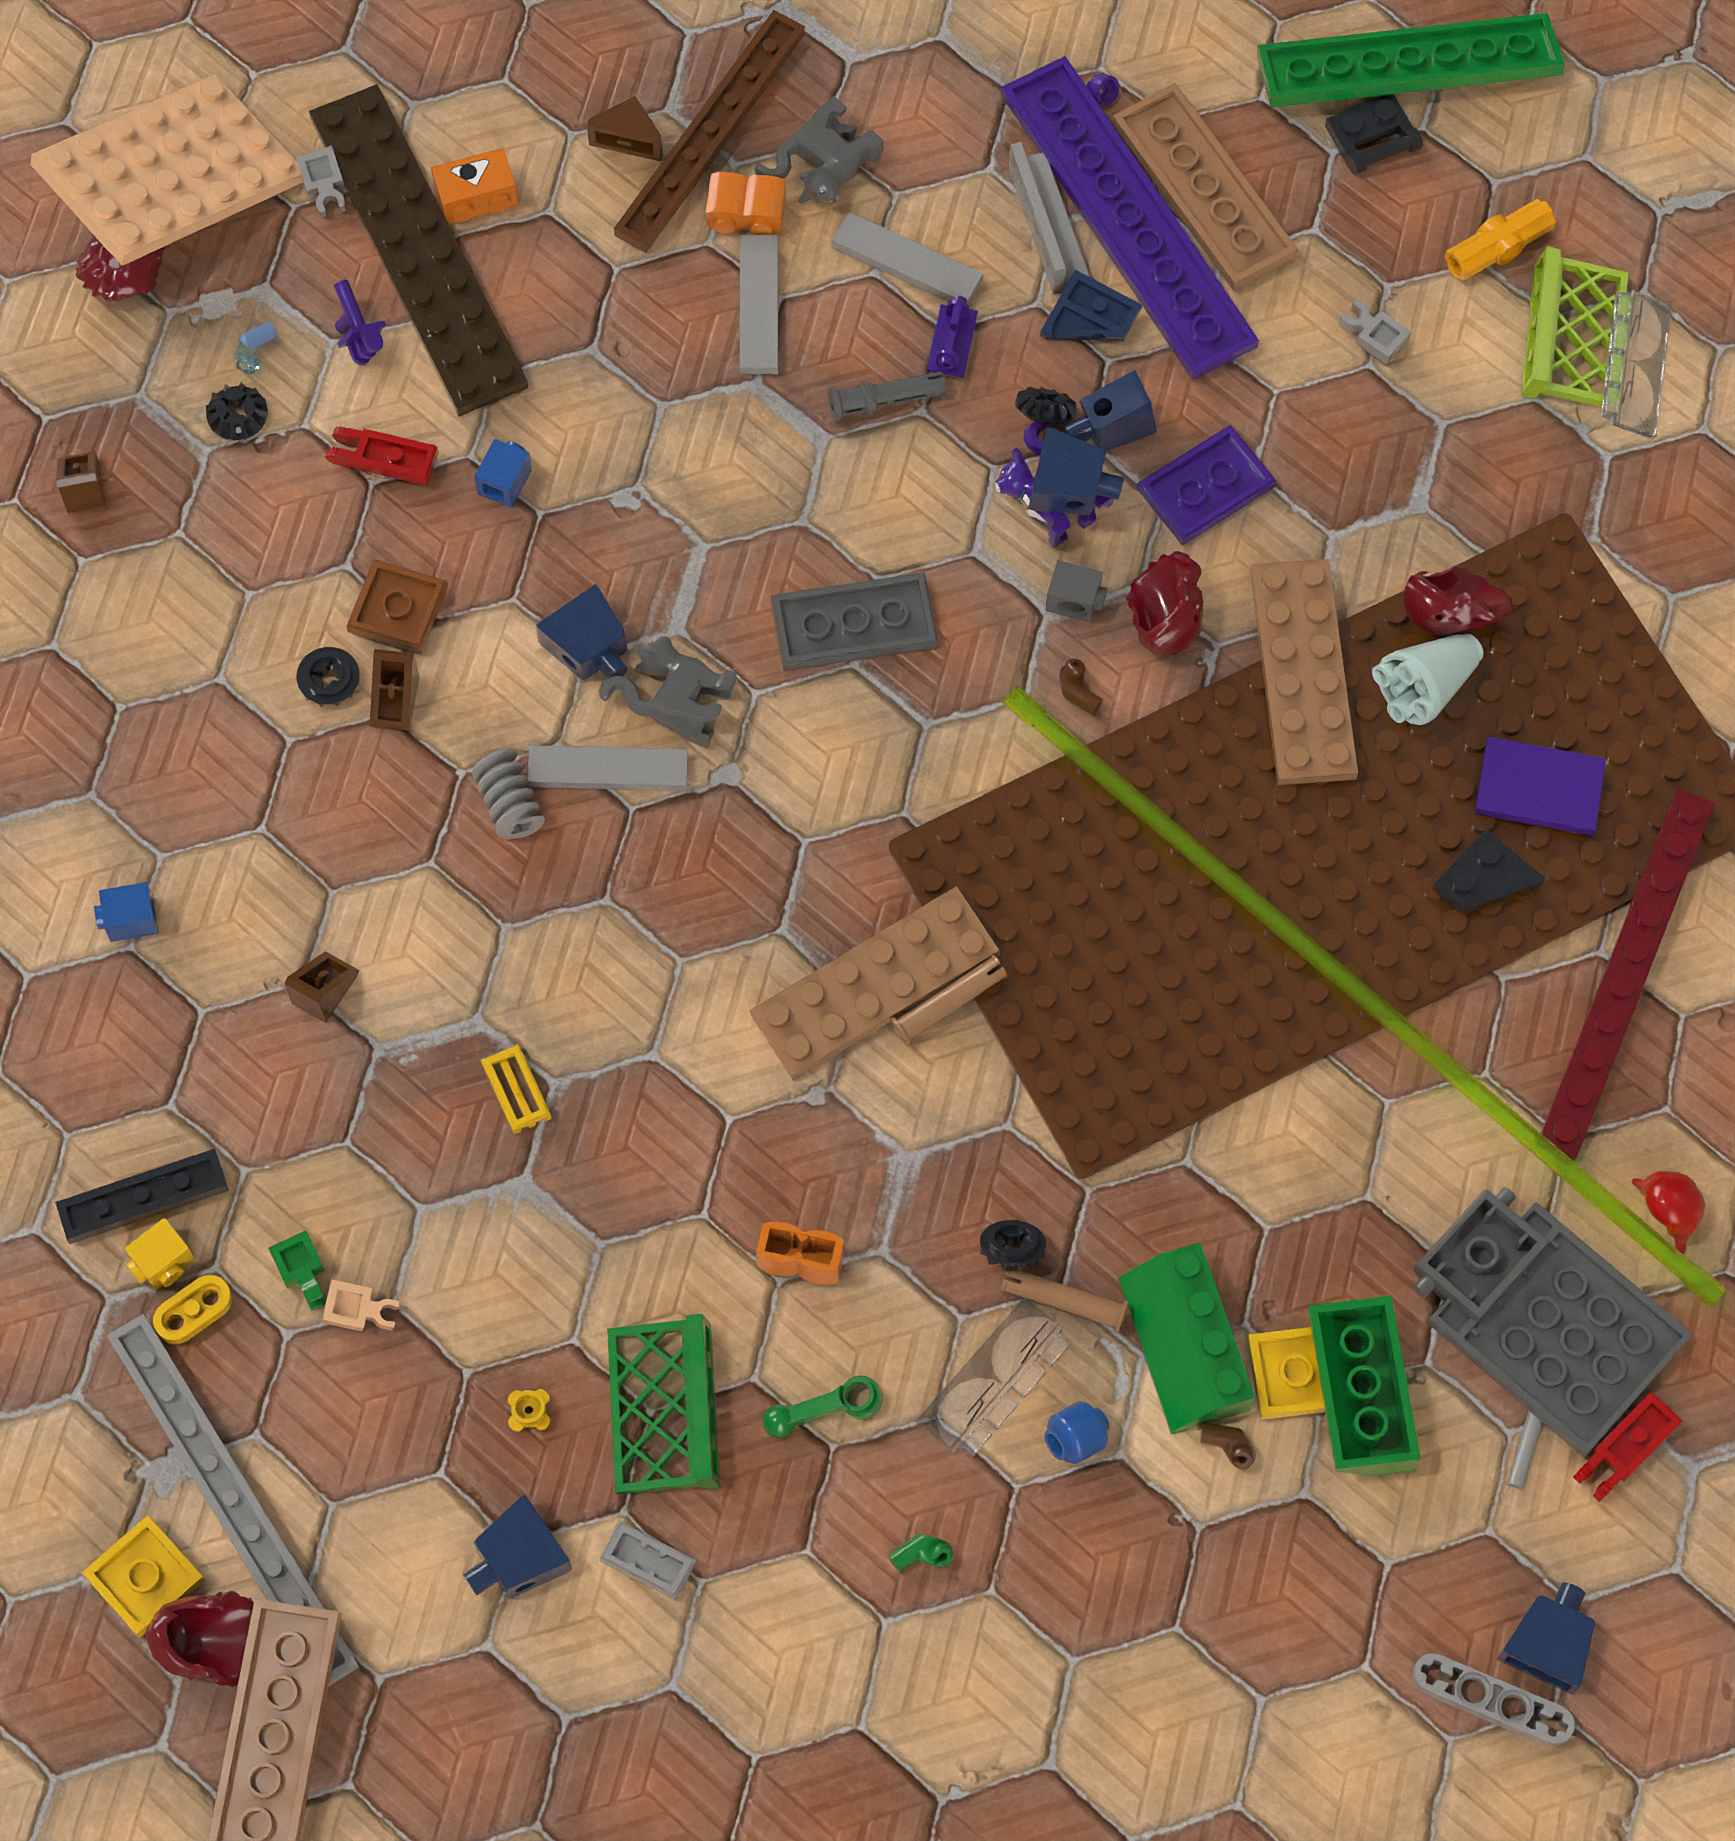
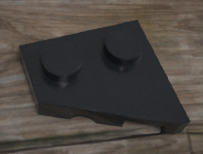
M1485 829L1434 883L1432 890L1464 915L1481 909L1484 904L1507 900L1512 894L1529 888L1532 890L1538 889L1543 884L1545 877Z

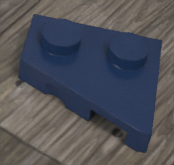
M1075 270L1041 329L1040 337L1063 340L1124 341L1142 310V304Z

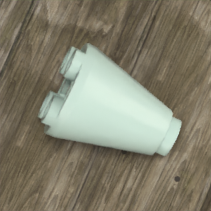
M1465 633L1397 650L1383 657L1380 664L1373 668L1372 675L1388 703L1387 711L1390 717L1398 723L1406 720L1410 724L1424 725L1435 719L1477 668L1479 661L1483 658V649L1480 642L1473 635Z

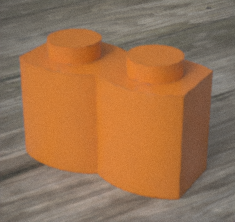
M732 172L711 173L706 206L707 227L724 234L744 229L751 231L754 235L781 233L787 195L786 180L769 175L745 176Z
M772 1221L762 1224L756 1249L757 1266L761 1270L783 1277L798 1274L804 1280L819 1285L838 1283L844 1258V1240L841 1237L823 1230L803 1232L796 1226L785 1222Z

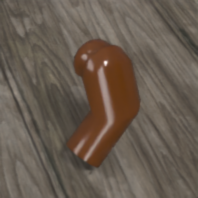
M1069 659L1059 673L1062 695L1066 700L1094 715L1099 709L1103 698L1086 689L1083 674L1086 671L1084 663L1079 659Z
M1203 1422L1200 1443L1221 1446L1230 1462L1237 1469L1245 1470L1254 1463L1256 1459L1255 1449L1241 1429Z

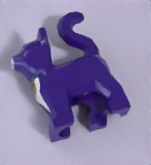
M1035 421L1024 430L1023 441L1029 450L1041 455L1044 442L1040 441L1038 436L1046 428V424ZM1016 447L1012 451V460L1002 468L1000 476L994 483L995 489L1000 494H1007L1017 499L1028 516L1045 526L1049 530V543L1055 548L1068 540L1066 530L1071 526L1070 521L1064 513L1028 509L1035 478H1033L1020 450ZM1096 495L1091 514L1078 516L1077 522L1079 526L1085 529L1096 522L1095 507L1097 506L1100 509L1106 506L1108 508L1113 504L1114 499Z

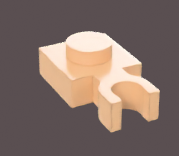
M331 1279L321 1323L363 1331L365 1320L373 1321L379 1328L393 1331L395 1322L384 1320L380 1315V1311L384 1308L397 1310L400 1301L383 1299L379 1302L371 1301L372 1288Z

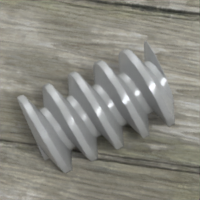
M513 748L500 749L487 755L472 770V778L478 784L477 790L479 794L484 797L483 804L489 811L490 820L495 824V832L503 839H518L529 836L539 830L545 823L544 816H535L540 811V805L537 802H530L535 794L532 789L525 788L529 780L525 775H519L523 770V766L520 762L514 761L517 758V752Z

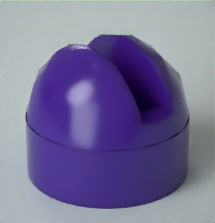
M1105 73L1093 75L1091 81H1088L1086 85L1096 102L1102 105H1109L1114 102L1119 93L1118 80Z

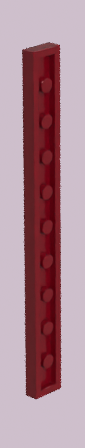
M1680 788L1676 789L1535 1146L1572 1162L1577 1158L1713 810L1714 802Z

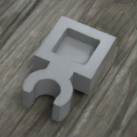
M332 146L297 156L296 159L308 196L319 193L316 199V206L322 218L327 217L325 204L329 201H336L341 212H345L346 203L344 197L338 190L334 189L344 186V182Z
M1355 300L1351 311L1358 315L1359 318L1352 319L1343 313L1340 317L1339 325L1347 332H1358L1356 344L1387 365L1409 340L1411 331L1381 310L1375 317L1371 316L1367 306L1363 302Z

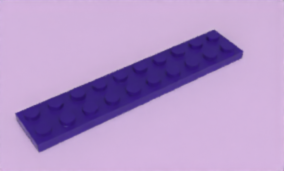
M1064 56L1002 86V98L1039 153L1044 154L1053 174L1190 378L1194 380L1258 348L1259 339L1067 57Z

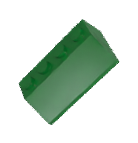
M1201 1242L1161 1253L1118 1277L1124 1299L1129 1301L1128 1311L1170 1434L1201 1426L1203 1422L1211 1423L1250 1411L1255 1396Z
M1392 1296L1308 1305L1335 1472L1371 1477L1414 1472L1421 1458Z

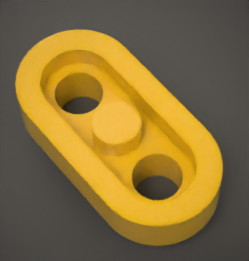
M205 1275L196 1279L157 1308L153 1317V1325L157 1334L163 1341L169 1344H182L228 1312L232 1304L231 1291L227 1283L218 1276ZM210 1294L218 1295V1301L214 1305L204 1304L205 1298ZM180 1318L184 1320L183 1326L180 1329L172 1330L169 1328L170 1323L174 1319Z

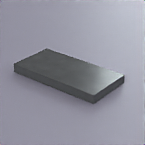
M925 572L771 595L783 671L938 648L937 633Z

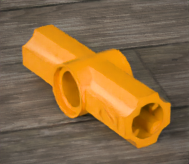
M1536 199L1506 217L1502 214L1491 217L1480 226L1475 235L1446 251L1444 258L1447 262L1448 270L1455 279L1459 278L1464 281L1495 262L1498 265H1504L1512 261L1522 252L1525 245L1555 228L1556 220L1554 219L1551 207L1546 201Z

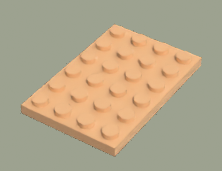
M216 74L35 152L31 155L30 163L122 266L304 182L298 162Z

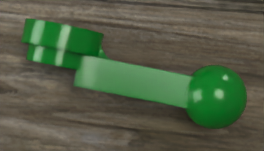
M855 1376L847 1380L843 1386L840 1385L830 1393L789 1407L781 1404L769 1407L762 1418L763 1428L768 1435L774 1438H784L790 1435L794 1428L799 1425L840 1411H845L855 1419H868L880 1410L883 1403V1393L880 1386L873 1379L867 1376ZM858 1386H867L870 1391L868 1401L862 1406H852L850 1403L851 1392Z

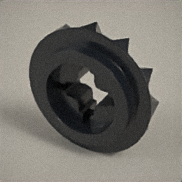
M242 382L238 386L232 387L225 384L223 390L217 394L212 392L209 404L205 405L209 427L215 434L227 440H244L254 436L262 429L268 416L265 398L260 395L256 387L253 389L246 387ZM227 404L234 407L243 404L242 408L245 415L235 413L230 416Z
M1028 387L1017 394L1016 408L1027 418L1036 422L1060 424L1075 417L1076 402L1069 398L1066 393H1058L1055 389L1049 390L1044 387L1039 389Z
M318 648L307 654L297 669L296 679L298 688L307 701L311 700L321 708L325 704L339 706L341 701L348 697L352 698L357 685H360V672L356 660L351 654L340 648ZM333 665L335 678L338 681L332 680L330 685L324 689L323 681L319 676H326Z
M1019 1220L999 1221L989 1225L980 1236V1254L987 1256L988 1264L990 1265L1000 1263L1003 1271L1008 1267H1016L1021 1272L1025 1265L1036 1267L1038 1260L1045 1257V1236L1037 1227Z

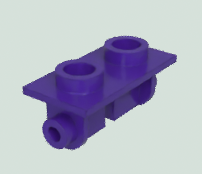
M954 296L947 305H940L927 372L942 371L944 375L964 378L978 311L970 309L967 299L963 296Z

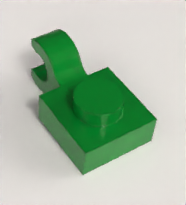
M306 1230L268 1248L286 1288L299 1283L311 1311L326 1304L314 1277L325 1271Z

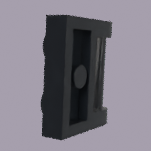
M1394 94L1384 95L1326 118L1325 128L1354 175L1366 171L1367 166L1406 150L1414 152L1423 147L1420 132L1412 126ZM1397 133L1400 136L1363 152L1357 150Z

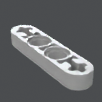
M1435 1653L1425 1654L1419 1658L1412 1669V1682L1422 1694L1544 1746H1561L1570 1739L1574 1732V1718L1569 1710L1563 1706ZM1431 1664L1439 1667L1438 1675L1448 1680L1453 1676V1672L1458 1673L1460 1676L1453 1685L1452 1695L1445 1692L1449 1683L1442 1680H1436L1433 1685L1426 1683L1427 1675L1421 1672V1668L1428 1670ZM1468 1680L1480 1683L1484 1689L1483 1700L1479 1703L1466 1701L1461 1694L1462 1683ZM1509 1697L1519 1699L1525 1708L1523 1718L1514 1721L1505 1717L1501 1709L1504 1699ZM1534 1706L1541 1709L1536 1717L1549 1721L1553 1715L1560 1718L1559 1726L1564 1728L1565 1731H1559L1553 1737L1547 1734L1549 1727L1539 1721L1533 1724V1729L1527 1727L1526 1724L1533 1715Z

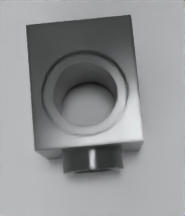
M1057 560L1047 593L1045 611L1090 623L1094 609L1101 611L1105 601L1107 588L1101 586L1103 572Z

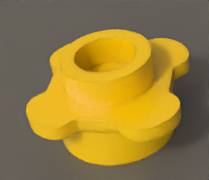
M543 1389L536 1391L525 1390L522 1392L515 1390L510 1393L508 1403L511 1406L512 1416L508 1420L509 1427L515 1432H520L524 1428L534 1427L539 1431L545 1430L550 1425V1418L546 1414V1405L550 1401L549 1394ZM527 1407L533 1408L531 1414L525 1413Z

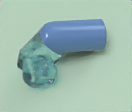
M267 321L241 335L233 357L237 369L242 370L247 375L253 374L259 369L260 359L255 356L258 347L277 337L276 329L272 323Z

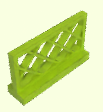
M1546 246L1534 264L1521 396L1536 399L1541 393L1613 410L1617 404L1629 272L1560 257L1561 249ZM1563 270L1575 273L1583 284L1571 290L1562 279ZM1601 279L1616 282V294L1607 298L1596 282ZM1585 289H1588L1599 303L1589 311L1576 296ZM1566 301L1579 314V317L1570 323L1559 312V306ZM1602 309L1613 320V326L1606 331L1603 330L1593 317L1594 314ZM1583 321L1596 335L1595 338L1586 344L1573 329ZM1563 334L1576 347V350L1566 356L1555 344L1556 338ZM1599 342L1610 353V359L1603 364L1599 362L1590 350L1591 347ZM1580 354L1593 369L1583 377L1570 363L1572 359ZM1562 367L1573 383L1568 386L1552 383L1553 371ZM1598 375L1607 386V395L1594 393L1586 382Z

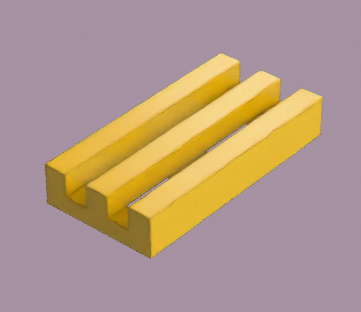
M519 1044L481 1060L484 1071L514 1135L520 1133L521 1129L527 1126L528 1128L536 1126V1122L541 1120L545 1122L552 1119ZM515 1058L538 1111L531 1113L507 1059ZM500 1064L523 1114L522 1118H516L493 1065Z

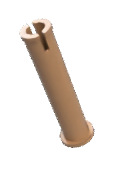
M992 955L990 959L897 1020L895 1017L891 1018L893 1026L906 1045H911V1039L1000 980L1007 978L1008 975L1004 967L991 975L987 974L988 971L1000 964L997 957Z
M1013 1267L1007 1268L1006 1278L1021 1283L1018 1284L1003 1279L1002 1292H1008L1114 1327L1116 1333L1120 1332L1129 1301L1125 1300L1122 1304L1024 1271L1020 1272Z

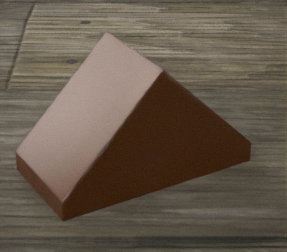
M636 96L589 118L587 131L590 146L661 162L663 156L661 134Z
M96 451L58 458L56 482L67 513L106 506Z
M380 649L374 650L370 726L401 730L410 729L420 678L415 654Z
M325 951L289 975L285 981V986L293 1005L326 1023L356 979L359 970Z

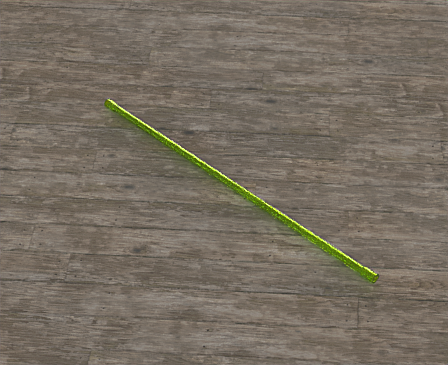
M1017 686L1010 691L1003 702L1008 709L1028 726L1034 727L1669 1269L1681 1280L1686 1288L1707 1306L1712 1308L1724 1295L1727 1289L1702 1267L1692 1263L1051 717L1045 708L1022 688Z

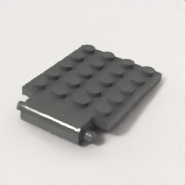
M1503 1187L1496 1196L1489 1190H1483L1414 1266V1272L1419 1280L1412 1288L1422 1298H1426L1433 1291L1444 1301L1427 1319V1324L1585 1458L1693 1334L1537 1202L1533 1203L1520 1217L1508 1207L1516 1199L1515 1194L1510 1189Z

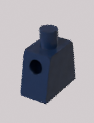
M1136 370L1083 397L1080 403L1084 417L1064 425L1068 435L1082 441L1093 438L1096 446L1105 452L1157 432L1151 401Z
M1048 427L1028 509L1088 515L1091 514L1096 495L1119 500L1124 477L1102 472L1106 455L1103 449Z
M597 584L536 624L540 645L580 679H588L599 670L606 679L617 675L624 676L628 671V667L619 658L627 650L626 635Z
M523 1495L476 1538L474 1545L483 1561L465 1572L463 1576L476 1596L498 1582L506 1596L510 1599L570 1572L572 1567L569 1558L527 1496Z
M1562 1582L1555 1600L1538 1595L1505 1644L1497 1660L1573 1695L1582 1683L1595 1620L1578 1612L1586 1594L1585 1591L1573 1584Z

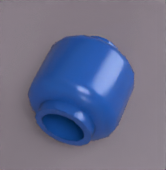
M1078 1401L1049 1418L1047 1430L1044 1434L1046 1445L1052 1455L1058 1460L1078 1464L1106 1447L1109 1422L1102 1410L1092 1407L1089 1403Z

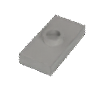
M621 1521L600 1557V1562L675 1601L696 1564L695 1559Z

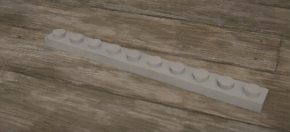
M145 1315L138 1316L108 1334V1339L268 1601L324 1609ZM339 1633L329 1686L359 1668L358 1663Z

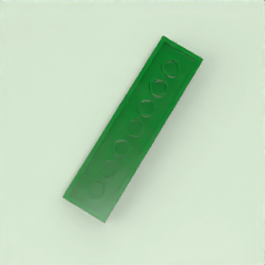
M1548 13L1257 46V59L1270 108L1563 75L1565 66Z

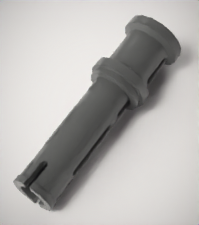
M942 371L878 384H872L865 380L860 381L859 386L839 390L836 387L828 388L829 407L835 422L841 421L842 416L862 412L866 415H872L880 407L946 395V383Z

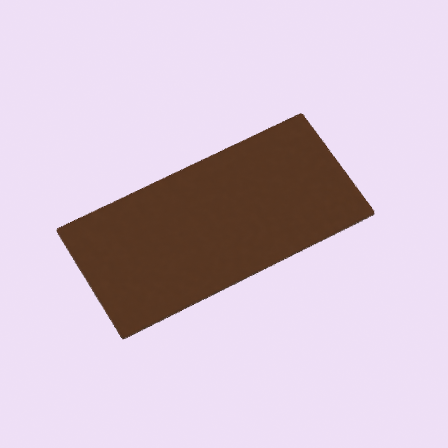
M1567 513L1560 514L1455 565L1458 567L1463 566L1471 574L1485 578L1498 589H1504L1505 595L1512 598L1514 613L1510 617L1505 616L1497 624L1488 623L1483 628L1467 632L1480 642L1483 649V658L1437 717L1424 725L1410 724L1406 720L1398 723L1390 717L1387 711L1388 703L1381 692L1380 686L1373 678L1372 670L1380 664L1383 657L1390 653L1449 636L1432 635L1415 626L1405 612L1404 591L1338 622L1358 768L1356 780L1277 785L1263 669L1260 660L895 837L889 842V852L921 907L957 886L1000 950V956L997 957L1000 964L988 971L987 974L991 975L1004 967L1008 977L1000 980L976 996L974 1000L1077 1178L1085 1179L1631 902L1677 788L1715 803L1688 873L1735 849V764L1571 515ZM1487 737L1606 758L1594 835L1591 836L1474 814ZM1485 829L1545 877L1543 884L1538 889L1532 890L1529 888L1512 894L1507 900L1484 904L1481 909L1464 915L1432 890L1434 883Z

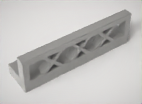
M1021 142L1011 144L1009 172L1052 293L1063 292L1075 270L1089 276L1048 160L1043 153L1026 156Z

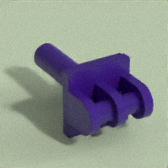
M342 280L334 284L345 312L335 323L336 330L339 333L345 334L337 344L339 348L348 347L350 355L356 364L366 365L383 347V339L380 332L386 324L384 320L365 324L349 281Z

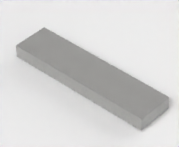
M851 212L848 213L832 240V248L946 301H952L954 296H963L967 299V304L969 305L983 281V273Z
M740 235V374H778L777 235Z
M529 745L528 787L687 791L688 749Z

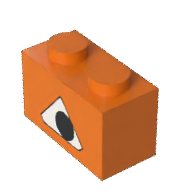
M504 148L431 167L435 192L448 224L466 222L475 216L490 212H503L512 206L518 205L516 185Z

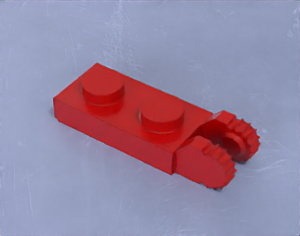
M336 426L332 434L333 439L344 445L357 447L356 452L342 448L339 449L338 447L327 448L325 458L332 464L340 465L341 467H354L357 470L428 486L439 451L438 447L433 444L364 428L361 431Z
M1650 1392L1592 1452L1594 1455L1579 1469L1573 1478L1579 1484L1586 1481L1601 1462L1611 1469L1614 1473L1606 1481H1603L1593 1494V1497L1600 1503L1621 1480L1625 1482L1683 1420L1653 1392Z

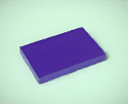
M1229 425L1138 482L1137 490L1183 546L1273 489L1276 485V480L1234 428Z
M1487 737L1474 814L1593 836L1596 830L1606 758Z

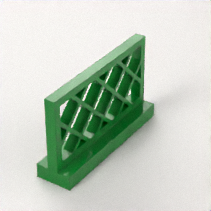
M703 1314L686 1315V1320L607 1328L615 1493L617 1495L699 1486L704 1490L720 1488L710 1322ZM682 1332V1346L671 1359L656 1347L667 1333ZM654 1335L650 1339V1341H648L644 1336ZM637 1337L645 1346L629 1364L619 1355V1339ZM651 1351L667 1362L652 1381L636 1369ZM682 1358L684 1370L677 1365ZM620 1363L623 1364V1365L626 1367L625 1370H624L621 1374H620ZM675 1369L684 1377L685 1386L672 1400L658 1386ZM633 1373L648 1386L630 1404L621 1396V1386ZM655 1391L669 1405L652 1422L638 1409ZM684 1399L686 1403V1411L680 1406ZM622 1403L628 1408L623 1415ZM675 1410L685 1416L687 1421V1428L676 1441L660 1429ZM636 1414L650 1427L633 1446L623 1437V1427ZM657 1432L671 1446L655 1464L640 1450ZM686 1440H688V1452L681 1447ZM624 1444L630 1449L625 1456ZM677 1451L689 1459V1476L671 1478L662 1468ZM636 1455L652 1467L641 1481L626 1483L625 1468ZM658 1473L665 1478L653 1480Z

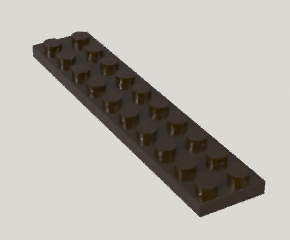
M378 84L310 110V119L324 148L330 146L333 148L344 182V188L458 417L527 389L528 381Z

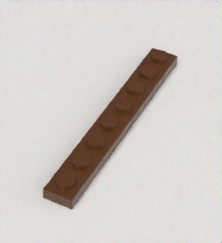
M775 10L771 12L614 227V235L647 253L804 37V25Z

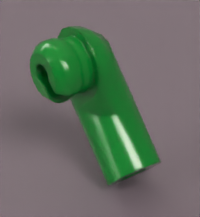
M919 1534L889 1553L888 1557L895 1569L901 1572L916 1561L936 1567L948 1566L953 1560L954 1553L947 1541L926 1534Z

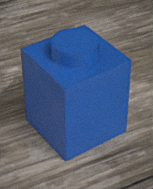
M494 438L474 475L477 494L512 508L532 472L530 453L515 442L508 441L505 443Z
M147 882L99 890L101 905L94 906L95 919L98 929H105L110 942L158 934L154 898Z

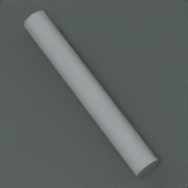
M1529 1410L1506 1484L1520 1490L1524 1488L1543 1423Z

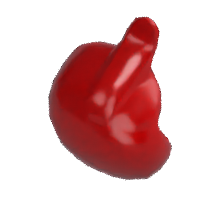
M1656 1171L1644 1180L1633 1178L1632 1184L1641 1189V1194L1645 1196L1648 1210L1659 1223L1667 1227V1234L1674 1238L1677 1252L1683 1255L1686 1251L1688 1238L1696 1231L1704 1214L1705 1201L1702 1192L1697 1188L1693 1179L1679 1172Z

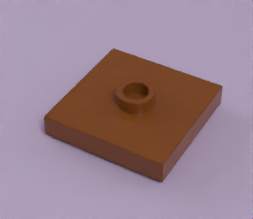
M373 559L347 623V631L422 654L448 589V583L443 579Z

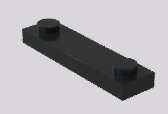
M214 1148L55 1203L66 1239L69 1244L229 1191Z

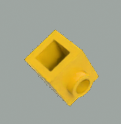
M165 1217L124 1248L131 1260L125 1264L129 1272L140 1285L147 1280L155 1291L162 1285L168 1287L175 1283L183 1275V1269L195 1261L189 1247Z

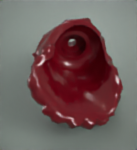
M92 234L87 247L80 254L79 260L76 261L78 267L75 269V276L84 282L82 286L84 289L92 290L93 297L101 296L107 302L114 300L118 302L124 297L129 298L140 293L147 294L156 285L165 246L122 266L95 235Z
M1174 551L1169 556L1162 554L1157 562H1150L1148 569L1133 580L1130 592L1125 595L1128 606L1133 611V624L1138 631L1139 642L1153 653L1176 655L1190 648L1202 631L1203 595L1197 586L1202 570L1200 565L1184 552Z
M1452 566L1449 570L1436 572L1430 576H1423L1429 573L1426 571L1411 575L1406 582L1403 593L1406 614L1415 626L1432 635L1452 636L1464 634L1473 629L1483 628L1488 623L1497 624L1505 616L1510 617L1514 613L1512 598L1505 595L1504 589H1498L1485 578L1471 574L1463 566Z
M220 1591L215 1596L194 1595L163 1605L154 1614L145 1632L152 1657L167 1672L188 1678L189 1681L194 1678L213 1680L220 1686L233 1688L238 1685L254 1605L252 1598L240 1596L234 1591L224 1593Z

